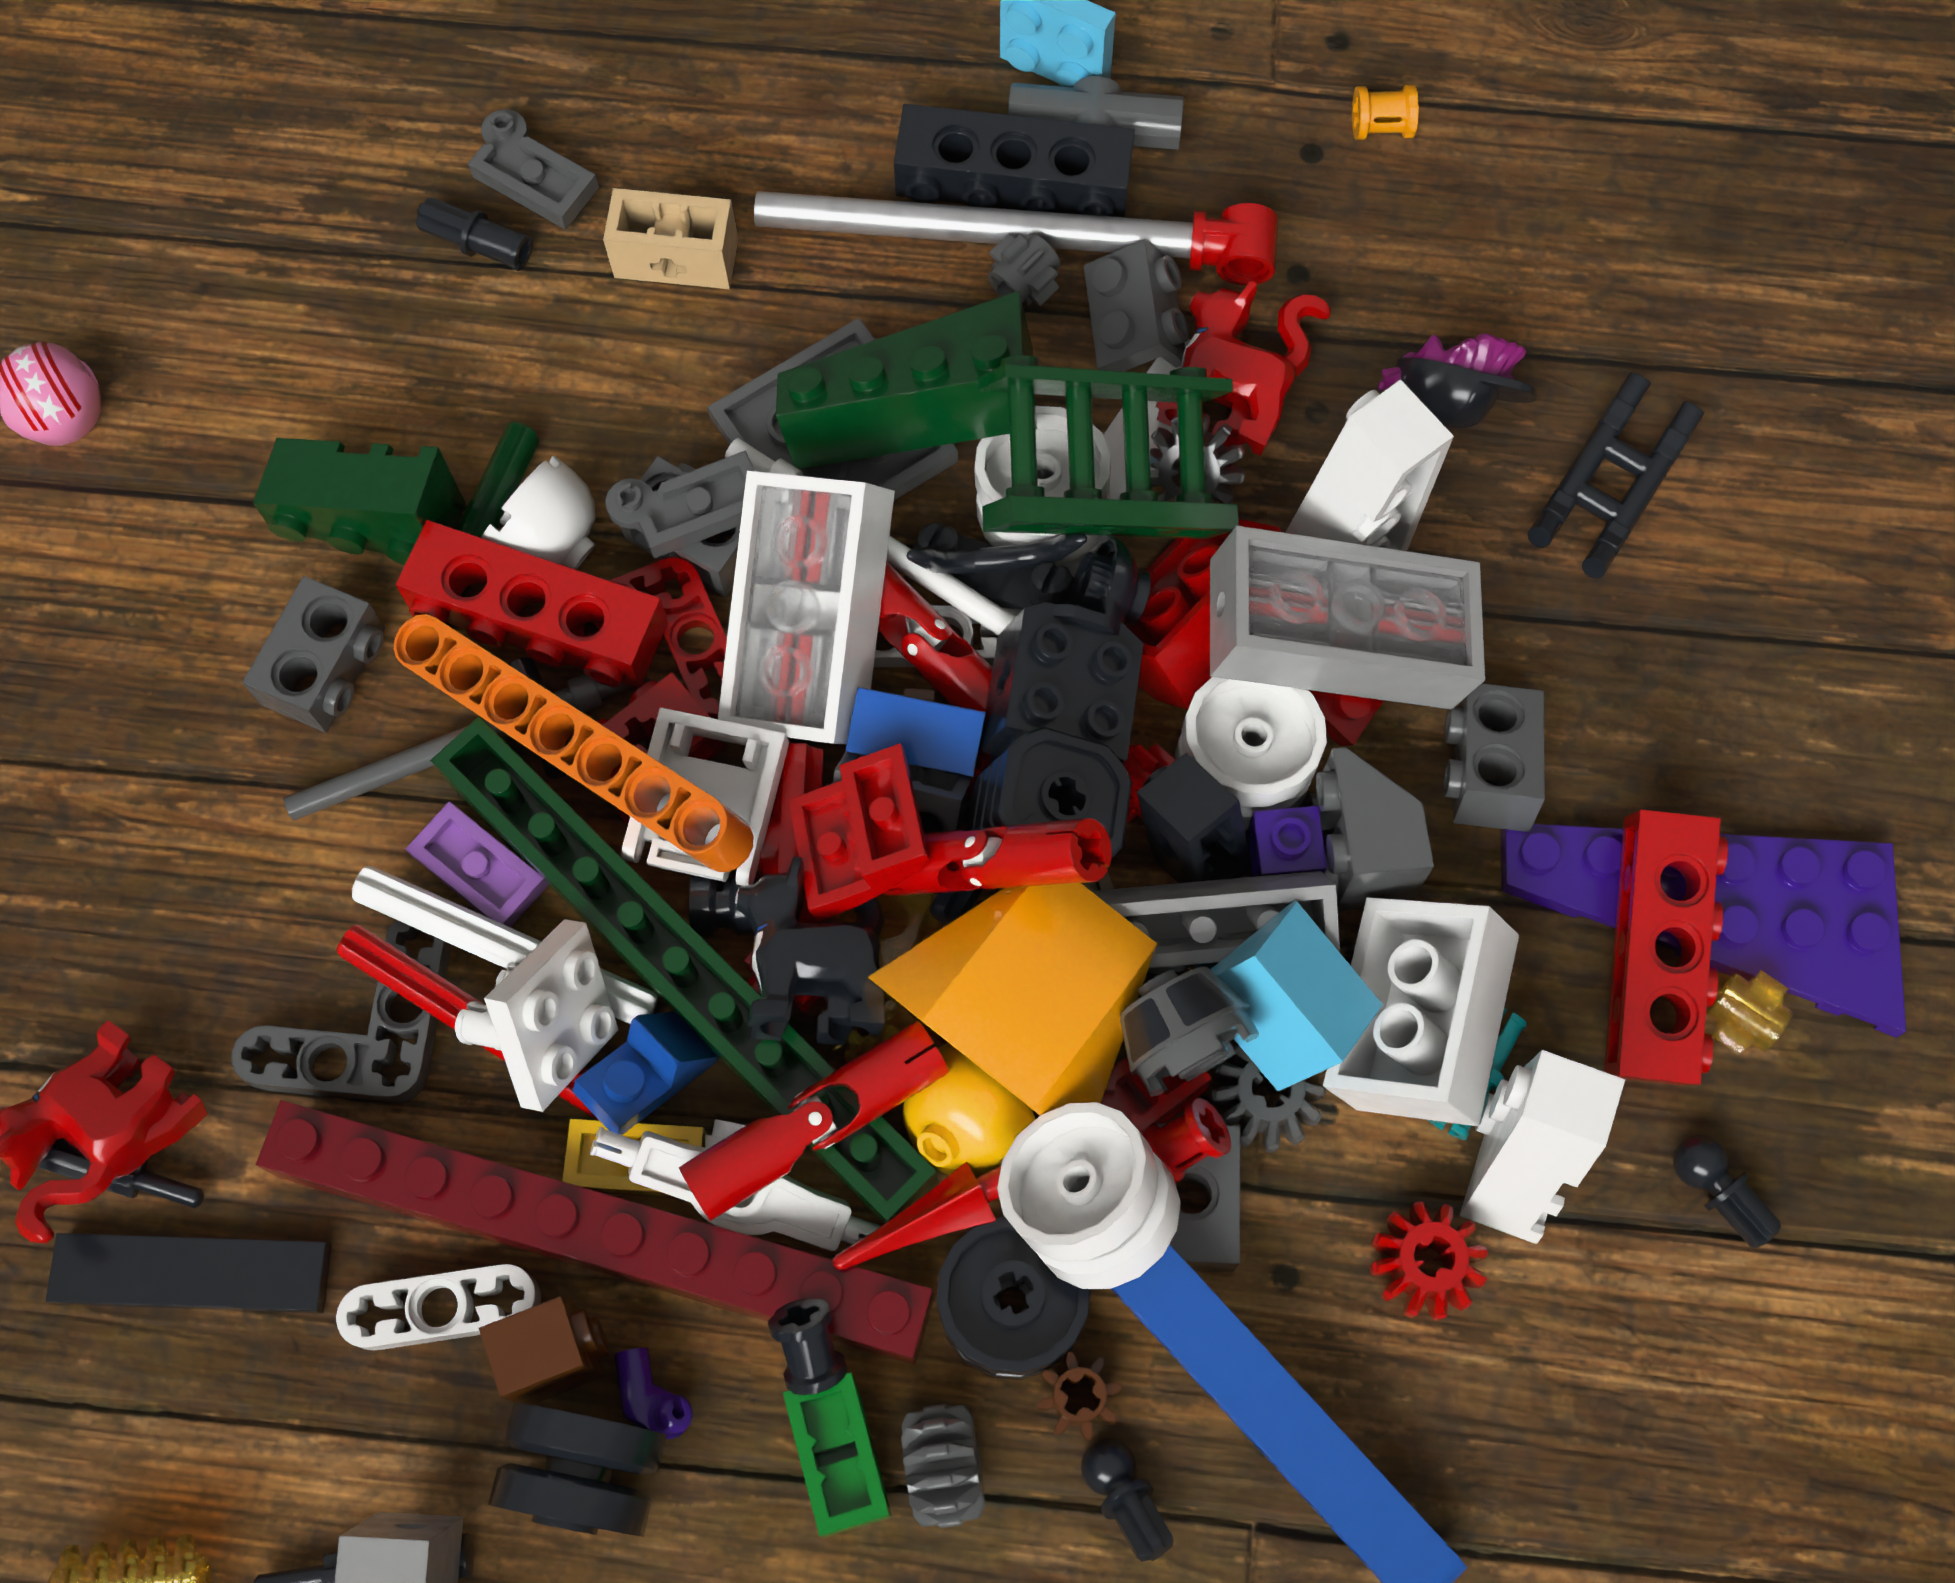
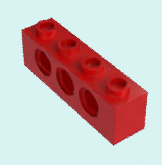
M426 520L396 583V587L407 604L409 613L413 617L425 614L436 617L445 624L449 623L467 629V633L472 638L491 647L500 648L504 642L525 649V653L529 657L547 666L560 667L562 662L584 669V673L592 680L610 687H618L620 682L637 688L641 687L668 625L662 601L659 597ZM476 583L486 584L479 594L473 597H461L462 592L468 586ZM539 602L544 604L542 610L534 616H518L520 610L530 603ZM599 622L603 624L600 631L592 636L579 637L575 635L577 630L586 623Z
M1642 809L1624 817L1604 1072L1623 1079L1674 1085H1701L1702 1073H1708L1713 1059V1038L1711 1034L1705 1033L1706 1009L1714 1005L1718 992V972L1715 967H1710L1711 943L1719 939L1723 925V906L1721 902L1715 901L1716 876H1721L1724 873L1728 859L1727 838L1720 836L1721 818ZM1665 867H1672L1678 870L1685 878L1686 892L1680 901L1671 899L1662 890L1660 877ZM1662 931L1672 934L1680 943L1681 957L1674 967L1664 964L1656 954L1655 942ZM1658 997L1667 999L1676 1011L1675 1025L1668 1033L1659 1031L1653 1025L1650 1018L1651 1005Z

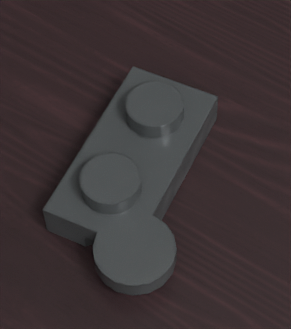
M503 109L492 112L485 118L481 127V134L486 145H482L468 162L472 177L566 230L599 189L596 174L528 137L529 130L524 117L518 112Z
M745 450L664 481L655 492L649 484L642 480L624 479L614 484L607 492L605 500L607 512L612 521L622 528L634 529L641 527L653 557L657 558L741 525L747 471L755 470Z

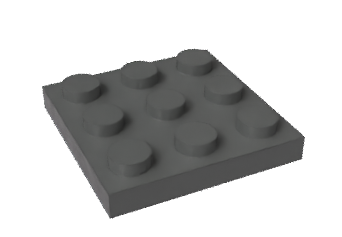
M857 318L708 406L709 417L729 446L736 438H740L775 462L782 458L793 465L776 418L778 373L874 341L875 339L862 321ZM952 443L799 470L806 477L865 482L895 491L894 500L957 463L958 450Z

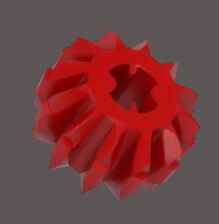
M1423 1201L1415 1202L1410 1207V1221L1404 1215L1394 1211L1386 1218L1388 1229L1392 1235L1377 1233L1371 1241L1372 1247L1389 1256V1258L1377 1260L1369 1266L1371 1275L1379 1277L1391 1274L1394 1281L1382 1290V1298L1388 1302L1397 1297L1401 1292L1407 1294L1403 1308L1404 1315L1410 1318L1418 1315L1425 1301L1428 1313L1434 1321L1447 1317L1448 1302L1460 1311L1468 1308L1472 1304V1300L1465 1286L1479 1289L1485 1285L1487 1277L1481 1271L1469 1266V1263H1476L1488 1256L1485 1246L1467 1247L1464 1241L1476 1230L1475 1223L1468 1220L1456 1229L1450 1227L1453 1218V1207L1447 1204L1442 1205L1438 1209L1433 1221ZM1427 1246L1438 1253L1433 1258V1261L1441 1260L1443 1265L1442 1268H1439L1429 1276L1418 1268L1424 1261L1415 1262L1414 1254H1418Z

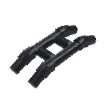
M1634 372L1628 374L1575 461L1528 531V539L1534 546L1539 548L1547 547L1559 532L1575 505L1608 522L1582 563V570L1591 578H1601L1605 575L1705 414L1696 405L1683 401L1650 456L1618 438L1651 385L1649 380ZM1604 459L1636 476L1622 501L1589 484Z

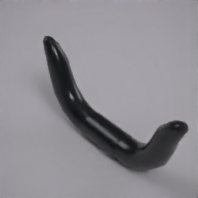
M1083 533L1062 534L1042 542L978 548L974 550L947 551L921 547L908 551L906 556L911 562L933 573L967 574L1035 567L1044 562L1063 560L1085 544L1087 536Z

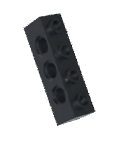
M903 104L894 158L896 196L907 197L920 203L943 201L967 204L971 207H997L1124 218L1135 129ZM952 160H961V161H963V162H960V163H952V162H949V161H952ZM1017 166V167H1020V168H1019V169H1008V168H1006V167ZM1069 172H1071V173H1077V174H1079V175L1069 176V175H1065L1064 173H1069Z

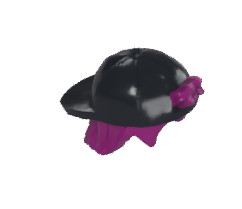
M1479 334L1475 338H1467L1459 345L1452 346L1448 350L1443 349L1438 336L1432 335L1417 354L1409 352L1403 358L1397 360L1395 368L1382 369L1383 380L1378 383V390L1384 392L1401 379L1445 427L1461 429L1475 426L1482 421L1494 406L1496 400L1512 403H1532L1536 401L1537 391L1533 386L1514 380L1511 375L1516 364L1525 356L1526 350L1523 346L1517 345L1516 342H1507L1505 339L1496 338L1492 334Z

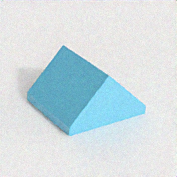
M1296 900L1291 902L1211 969L1215 975L1251 1005L1247 1013L1256 1026L1259 1036L1249 1042L1243 1041L1240 1035L1235 1037L1234 1040L1277 1091L1342 1063L1383 1006Z

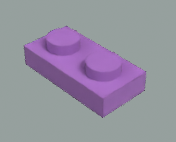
M448 802L406 848V851L412 858L483 916L510 928L548 886L539 873L451 802Z

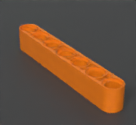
M427 614L416 615L399 628L394 640V652L396 658L403 666L701 864L717 872H730L740 867L749 858L754 840L750 825L713 796L436 617ZM574 733L571 741L564 747L567 739ZM622 763L618 773L610 779L613 769ZM670 793L667 804L657 811L660 800ZM720 824L717 836L705 845L708 832L714 826Z

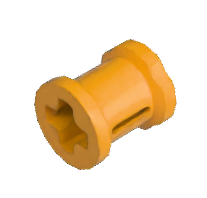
M1414 84L1405 85L1402 91L1368 92L1366 86H1356L1352 101L1354 139L1365 140L1368 134L1401 133L1404 139L1414 138L1417 131L1419 114L1416 86Z

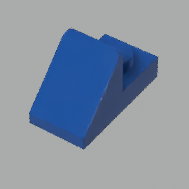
M675 1012L637 1015L631 1021L626 1043L578 1077L574 1083L573 1093L609 1131L623 1135L717 1062L718 1057Z

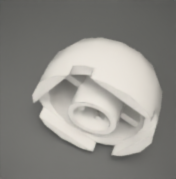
M552 456L550 462L546 460L542 462L524 480L501 508L505 511L500 519V523L504 525L503 528L498 531L490 524L481 537L576 570L596 545L587 538L596 519L595 501L584 481L556 456Z

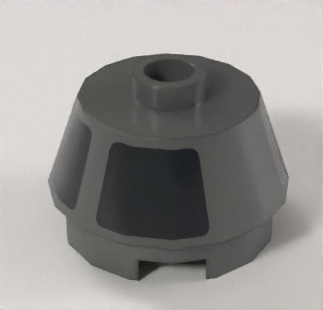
M1199 967L1177 976L1174 970H1169L1156 976L1138 989L1141 998L1128 1006L1120 1014L1131 1076L1139 1075L1150 1097L1160 1095L1167 1090L1162 1079L1169 1075L1173 1077L1178 1074L1180 1079L1185 1078L1188 1082L1235 1055L1236 1052L1229 1041L1238 1035L1241 1036L1243 1041L1246 1040V1042L1252 1041L1259 1036L1256 1026L1247 1013L1251 1005L1207 967Z

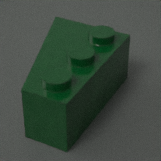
M276 438L253 504L268 524L270 531L281 538L294 542H303L306 537L323 540L340 551L356 555L362 554L364 550L383 553L402 565L406 564L426 520L457 529L466 503L439 447L421 446L418 457L393 456L394 449L389 444L372 443L369 454L343 453L345 445L340 441Z

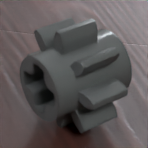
M1031 233L1026 238L1022 234L1014 238L1008 234L989 252L995 262L991 265L993 270L988 273V279L1000 297L1019 291L1022 303L1024 302L1025 305L1029 306L1034 302L1040 307L1060 288L1053 280L1058 276L1056 270L1060 268V259L1050 244L1042 237Z

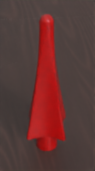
M965 1162L896 1217L837 1254L833 1259V1266L837 1270H844L911 1244L947 1233L995 1222L996 1219L988 1203L999 1198L997 1187L1001 1166L975 1178L970 1166Z

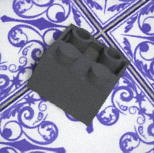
M1346 747L1332 749L1323 772H1317L1315 793L1308 794L1307 806H1318L1327 863L1325 875L1336 884L1337 910L1364 909L1367 897L1413 901L1434 867L1423 803Z

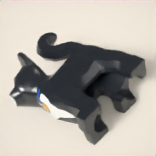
M794 857L786 873L764 874L755 884L739 887L735 897L736 908L746 916L755 933L752 969L761 993V999L752 1001L749 1009L748 1026H750V1038L781 1041L787 1023L790 1020L795 995H811L825 998L827 1011L820 1014L817 1019V1043L845 1045L854 1026L866 1029L869 1035L880 1036L885 1020V991L868 978V976L880 969L879 936L884 924L880 902L873 898L852 908L857 913L855 922L819 924L798 922L804 904V863L802 857Z

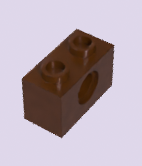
M561 1296L479 1327L501 1398L515 1403L534 1405L605 1377L600 1359L609 1356L610 1351L598 1317L590 1318L585 1308L580 1309Z

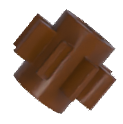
M1068 1352L1065 1362L1067 1371L1060 1377L1049 1370L1042 1372V1379L1045 1383L1054 1387L1052 1397L1043 1398L1037 1402L1036 1407L1040 1411L1055 1410L1060 1418L1054 1429V1435L1057 1437L1064 1433L1068 1424L1080 1426L1082 1437L1086 1442H1089L1093 1436L1091 1422L1097 1417L1110 1424H1114L1118 1419L1112 1410L1105 1407L1107 1397L1114 1396L1123 1389L1122 1384H1104L1099 1376L1105 1360L1102 1357L1094 1361L1091 1368L1088 1369L1078 1367L1077 1358L1073 1352ZM1084 1379L1094 1386L1091 1390L1090 1398L1098 1405L1094 1411L1083 1407L1078 1411L1077 1415H1073L1065 1409L1068 1396L1060 1388L1065 1383L1076 1387Z

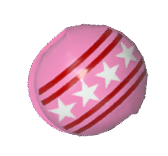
M36 342L19 346L0 362V413L5 424L22 437L49 446L76 442L91 431L100 416L101 394L99 384L90 367L62 346L47 342Z

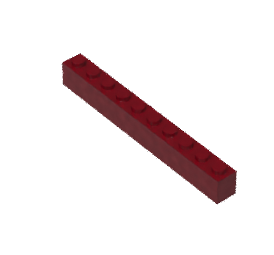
M283 1100L279 1102L255 1164L283 1180L767 1322L778 1308L790 1302L805 1298L823 1299L829 1304L833 1318L828 1325L832 1341L916 1365L934 1302L933 1289L855 1266L844 1270H837L833 1266V1260Z

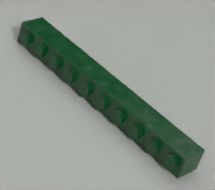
M480 717L476 718L431 759V762L446 782L532 869L544 878L547 884L776 1115H789L792 1113L794 1108L788 1110L787 1107L795 1096L835 1071L788 1023L781 1041L750 1038V1026H748L749 1009L752 1001L761 999V996ZM827 1087L815 1094L831 1110L832 1121L838 1131L849 1125L858 1114L859 1105L857 1097L847 1087ZM882 1116L826 1149L813 1151L812 1147L815 1146L813 1143L807 1146L884 1224L939 1184L937 1171Z

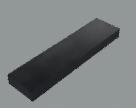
M56 1233L45 1302L54 1305L323 1314L332 1245L326 1242Z

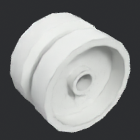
M1036 406L1038 486L1044 487L1045 497H1063V492L1070 490L1066 409L1062 407ZM1093 425L1095 488L1102 490V499H1110L1111 452L1103 433ZM1010 434L982 438L976 449L974 471L975 487L977 490V518L982 531V506L1005 498V490L1012 487ZM983 532L985 539L993 547L1031 544L1062 535ZM1086 535L1087 542L1063 560L1054 562L1055 565L1078 559L1097 545L1101 536Z
M1212 677L1194 694L1185 716L1182 734L1175 751V759L1178 760L1185 753H1188L1240 802L1244 829L1247 830L1253 811L1298 808L1303 803L1327 744L1325 717L1313 694L1308 690Z
M1097 1102L1069 1103L1042 1114L1017 1135L1002 1161L997 1190L1003 1215L1057 1278L1081 1289H1111L1139 1278L1164 1255L1177 1231L1181 1201L1174 1177L1152 1151L1151 1146L1140 1131L1119 1110Z

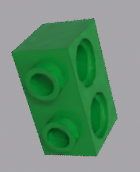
M852 1372L846 1373L845 1377L837 1385L817 1394L799 1395L793 1394L791 1391L783 1392L819 1536L828 1537L891 1518L892 1513L858 1384Z

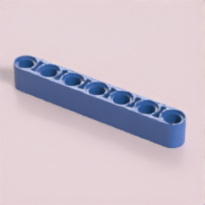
M1170 1244L1164 1255L1139 1278L1111 1288L1381 1583H1454L1467 1569L1457 1554Z

